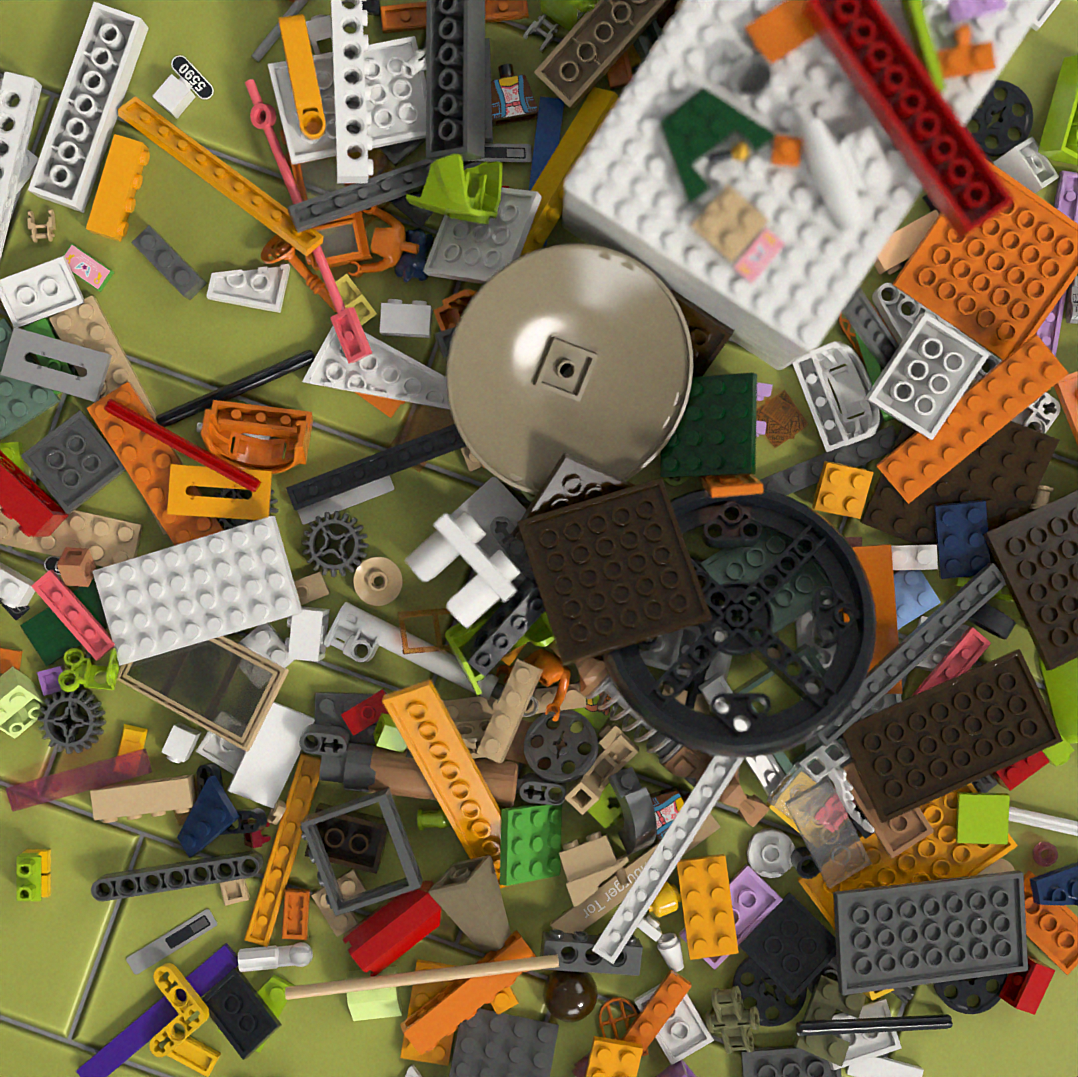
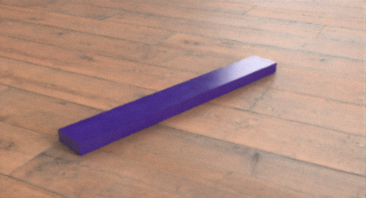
M225 943L185 978L201 998L233 968L238 966V956ZM177 989V998L185 1001L187 997L185 991ZM164 995L76 1070L77 1074L80 1077L109 1076L176 1018L179 1013Z

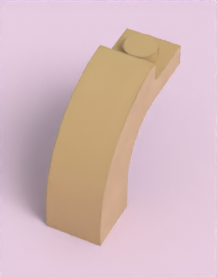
M622 732L606 750L603 748L597 754L590 770L573 782L565 795V799L583 815L600 799L602 791L609 783L608 778L626 765L639 752L640 748Z

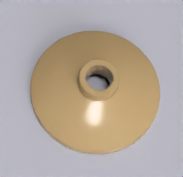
M372 557L358 566L354 574L353 583L354 589L361 600L370 605L382 606L397 598L402 589L403 578L400 569L393 561L384 557ZM377 576L383 578V584L381 586L375 584V578Z

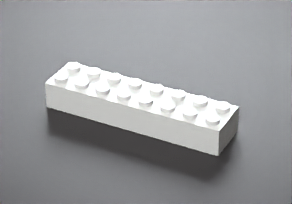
M97 2L93 3L28 191L37 197L84 213L118 117V108L122 106L148 31V26L141 18Z

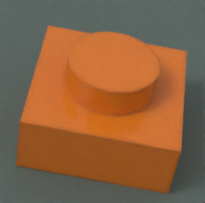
M775 135L770 165L798 168L800 166L802 138Z

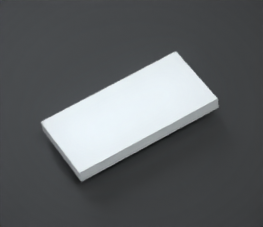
M273 702L251 749L248 752L245 751L230 782L228 791L274 809V805L301 751L300 738L305 728L313 724L315 719Z

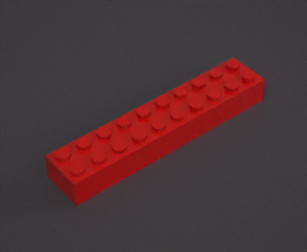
M809 0L802 10L803 14L959 239L970 234L1015 202L1006 186L877 0Z

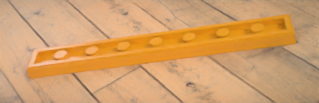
M303 752L300 755L285 804L286 810L280 820L244 938L245 941L268 947L302 838L301 822L305 816L309 815L320 779L321 758Z

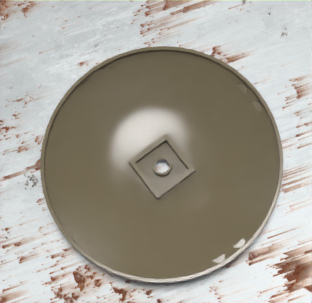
M589 244L555 245L526 254L503 267L482 285L467 305L455 328L447 359L446 385L449 406L456 428L471 453L487 470L507 484L528 493L537 495L563 453L621 479L628 480L645 468L660 453L675 432L683 416L689 399L693 376V350L690 333L680 306L665 284L647 267L625 254ZM565 363H570L572 367L571 372L567 376H562L560 374L561 366Z

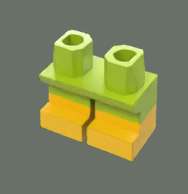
M26 849L16 857V901H42V897H49L51 895V874H42L51 871V849Z

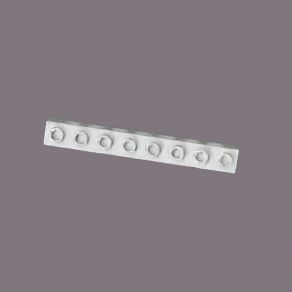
M331 0L337 183H368V175H373V159H368L367 151L372 150V134H367V125H371V109H366V100H370V85H365V75H369V60H364V51H368V35H363V26H367V10H362V1L366 0ZM345 2H352L355 7L347 9L343 4ZM350 26L355 28L356 32L348 34L343 29ZM348 51H353L357 54V57L349 59L344 54ZM348 76H354L358 79V82L350 84L345 79ZM356 101L359 107L350 109L346 106V103ZM354 125L360 129V132L351 134L347 131V128ZM356 150L360 152L361 157L352 159L348 156V153Z
M6 71L4 77L0 80V150L2 147L8 146L6 154L0 156V170H2L0 177V260L42 85L34 78ZM15 98H20L18 105L12 107V101ZM14 122L13 128L6 131L7 124Z

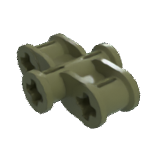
M738 986L724 990L713 988L711 998L715 1012L708 1010L706 1013V1025L709 1033L721 1030L727 1054H732L733 1051L739 1050L753 1052L754 1040L750 1028H753V1030L759 1029L760 1019L757 1008L751 1007L750 1010H744L741 991Z

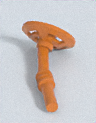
M277 234L272 237L261 252L262 261L271 264L283 259L288 260L306 280V285L310 286L309 288L313 290V293L318 294L337 313L330 294L325 288L326 284L318 278V275H313L296 256V248Z

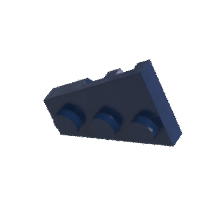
M216 776L208 777L177 836L189 858L201 852L240 817Z
M1078 862L1030 879L1034 903L1039 905L1078 906Z

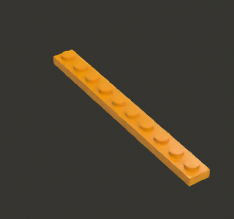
M136 96L118 108L119 117L305 256H308L323 243L324 236L314 228L297 233L287 208Z

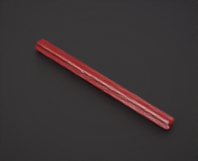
M113 399L107 401L104 409L108 413L252 492L258 490L261 484L259 479Z

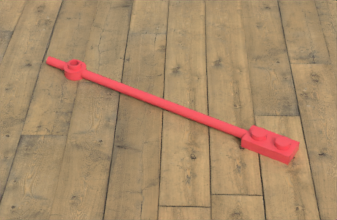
M254 79L245 82V85L254 105L250 113L251 122L256 128L264 130L293 205L303 202L273 128L276 122V111L270 104L263 103ZM319 245L312 252L337 312L330 319L348 364L355 363L372 354L355 308H345L321 245Z

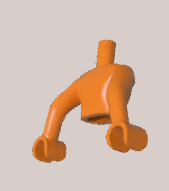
M378 205L371 207L370 210H362L368 215L377 216L391 227H376L372 237L371 252L380 255L384 259L369 264L351 261L350 264L356 265L358 270L355 273L348 272V274L359 278L363 273L381 272L389 269L398 263L403 251L418 254L419 244L406 242L405 226L393 215L378 208Z
M539 649L523 661L543 670L539 682L544 686L549 687L552 683L560 680L555 698L552 703L547 705L545 715L551 711L555 712L556 714H554L552 721H558L560 706L568 690L571 670L567 665L563 666L561 658L557 654L554 655L545 649ZM499 666L496 676L498 677L502 673L507 674L503 681L507 683L514 666Z

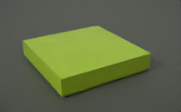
M957 792L955 841L957 843L1008 844L1010 795L1008 793Z

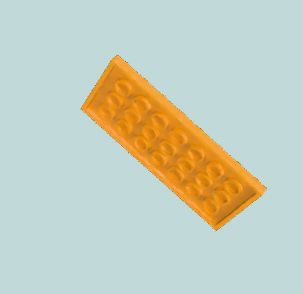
M970 783L920 806V810L934 832L894 858L889 857L875 833L866 839L862 834H859L820 862L821 870L816 877L805 879L800 876L797 879L835 930L833 892L974 876L1018 845L1009 833L1008 844L957 843L955 841L957 792L978 793L973 784Z

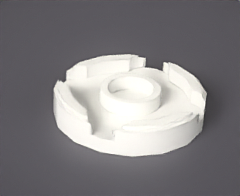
M774 828L762 829L755 833L748 841L746 849L747 860L752 869L760 876L767 878L780 877L793 866L791 854L795 850V846L789 836L781 830Z

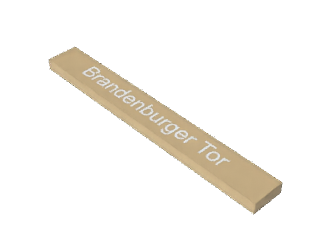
M711 813L708 814L684 854L720 828V825ZM658 841L624 867L629 883L620 886L617 876L614 874L598 886L599 890L580 905L575 907L573 905L553 920L550 926L564 933L574 934L575 931H584L623 901L660 842Z

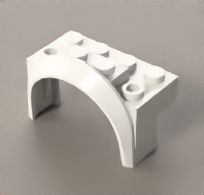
M835 341L809 352L793 363L826 452L850 445L876 434L880 417L879 408L864 399L872 388V383L862 361L850 346L841 341ZM842 364H846V366L829 372L832 368H835ZM828 378H829V380H830V382H831V385H832V387H833V389H834V392H835V394H836V397H837V400H838V402H839V405H840L842 414H841L840 411H839V408H838V405H837V403H836L835 397H834V395H833V392H832V390H831L830 384H829V382H828ZM864 412L863 415H860L850 420L847 419L848 417Z

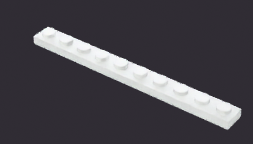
M713 757L592 951L614 964L744 758Z

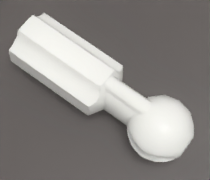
M304 942L277 947L275 945L240 949L238 952L239 971L277 969L278 967L285 966L304 967L311 962L313 950L310 945Z

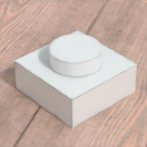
M644 915L637 927L654 941H657L662 935L659 927L660 923L653 916L648 915L646 917Z

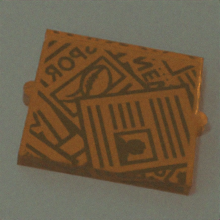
M785 390L771 400L766 399L765 404L757 409L756 420L766 422L765 435L774 448L789 438L794 439L795 434L808 426V423Z

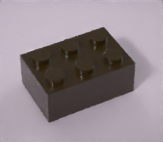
M320 802L315 813L334 806ZM350 811L316 823L330 863L377 874L389 832L385 818ZM308 843L304 855L306 857H309L308 849H310Z

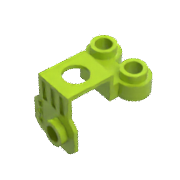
M78 648L67 650L64 654V662L70 670H65L59 675L58 682L60 688L66 692H73L80 684H84L85 688L115 690L116 679L119 674L116 648L111 650L108 666L92 665L90 658H85L83 652ZM75 659L79 660L76 663H71ZM106 672L107 682L97 683L95 681L96 674ZM74 681L73 684L66 685L67 682Z

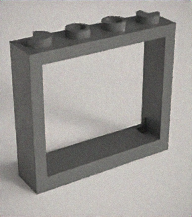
M389 788L307 815L302 820L300 826L302 830L301 836L309 844L308 854L312 863H316L319 871L317 872L319 884L325 887L327 892L326 903L333 909L335 916L421 887L423 878ZM379 802L406 878L343 898L316 823Z

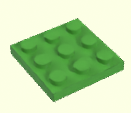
M531 804L501 809V885L510 886L560 876L561 858L559 852L561 851L562 804Z

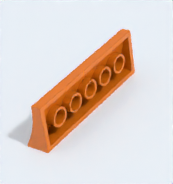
M889 544L852 547L866 571L876 608V642L868 672L899 645L892 549ZM842 612V621H850L849 616ZM902 679L886 694H903Z

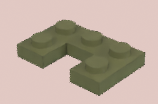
M818 975L803 1021L832 1020L835 1010L859 1019L866 996L863 993L842 995L838 991V982L823 975ZM797 1035L794 1043L795 1047L841 1067L850 1042L834 1035Z

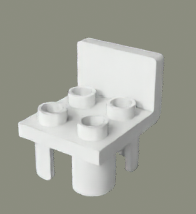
M496 477L490 478L452 514L445 513L433 524L437 530L405 559L410 568L423 581L436 577L460 554L475 569L478 575L447 604L449 611L466 628L500 598L505 602L526 579L490 531L491 522L495 518L506 517L516 527L517 521H520L526 512V509ZM498 521L495 531L497 534L502 532L506 538L502 539V542L506 544L513 537V534L507 532V522L501 523ZM514 540L510 543L509 549L513 554H520L524 549V545L521 541ZM527 561L524 569L527 573L532 574L530 562Z

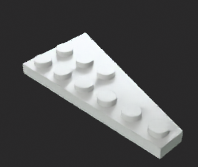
M332 326L302 381L303 383L450 410L445 376L365 333L372 354L355 363L348 364L334 326Z

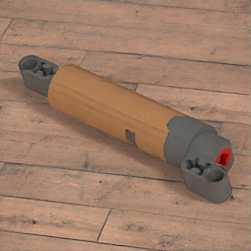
M320 724L307 726L300 738V747L303 751L322 755L320 764L321 781L343 783L344 790L374 793L389 788L394 796L437 800L408 749H405V752L402 753L376 745L350 743V734L345 728ZM313 735L318 739V741L312 742L307 738V736ZM473 758L499 808H512L516 793H519L523 800L530 803L560 805L565 801L567 793L566 783L550 782L542 779L536 773H527L522 779L517 778V762L504 760L502 763H498L487 758ZM529 785L534 786L533 790L528 789ZM553 787H558L562 791L559 793H552L550 789Z

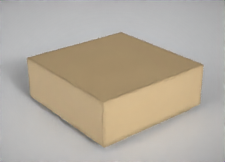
M246 879L219 883L225 906L250 899Z

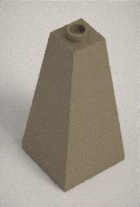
M487 855L453 863L429 890L430 895L481 952L501 949L505 945L504 942L510 936L511 931L491 856Z

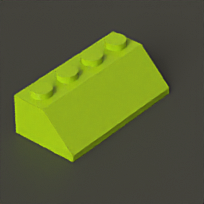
M1078 55L1064 57L1038 149V153L1053 161L1078 165Z

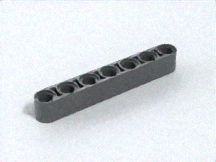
M245 851L109 873L93 883L91 894L95 900L110 901L251 878L262 868L264 859L257 851ZM245 860H253L256 864V868H248L245 864ZM221 864H229L232 868V872H224L221 868ZM197 867L205 868L207 876H200L197 872ZM173 871H179L183 876V880H176L173 876ZM149 875H155L159 880V884H152L149 880ZM125 879L132 880L134 888H128L125 884ZM101 883H106L110 888V892L103 891Z

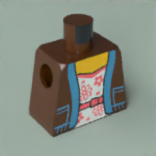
M512 64L500 65L498 67L500 79L491 81L493 127L537 119L539 111L526 75L515 76Z
M675 786L649 794L655 811L657 822L656 836L659 842L691 792L681 797Z

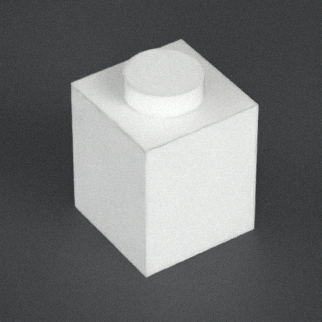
M171 74L152 97L177 119L196 96L192 93L191 88L193 86L183 77L177 79Z
M180 722L173 725L162 753L167 755V759L175 763L187 761L194 750L201 732Z

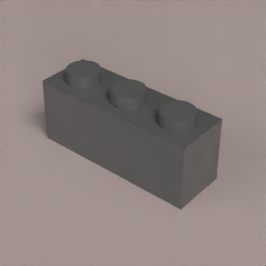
M150 225L131 242L187 299L191 300L208 284Z

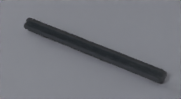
M306 350L156 416V421L164 428L211 408L213 400L227 401L313 363L315 355L312 350Z
M945 1014L800 1021L796 1023L795 1027L798 1036L948 1029L953 1026L952 1017Z

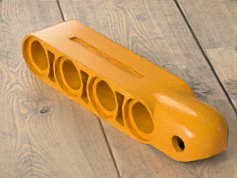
M304 14L278 17L300 130L306 138L316 140L324 135L325 117Z

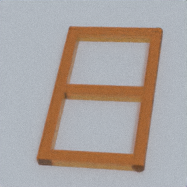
M440 608L398 612L402 653L414 654L452 650L449 645L442 644L438 615L452 614L449 609ZM432 616L437 646L408 648L404 618Z

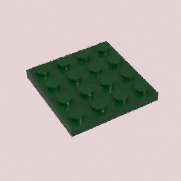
M756 373L692 377L689 399L683 416L670 440L661 450L660 477L755 475Z

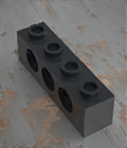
M527 577L517 587V591L495 611L460 650L467 663L483 676H486L545 612L537 585Z

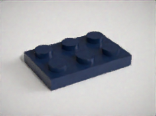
M977 500L934 505L939 577L941 579L975 576L990 563L989 547L983 536L984 533L988 532L986 501Z

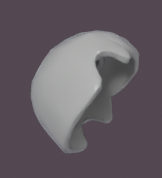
M749 54L738 58L732 65L729 75L732 89L738 95L746 98L761 96L772 85L774 77L772 64L760 54Z

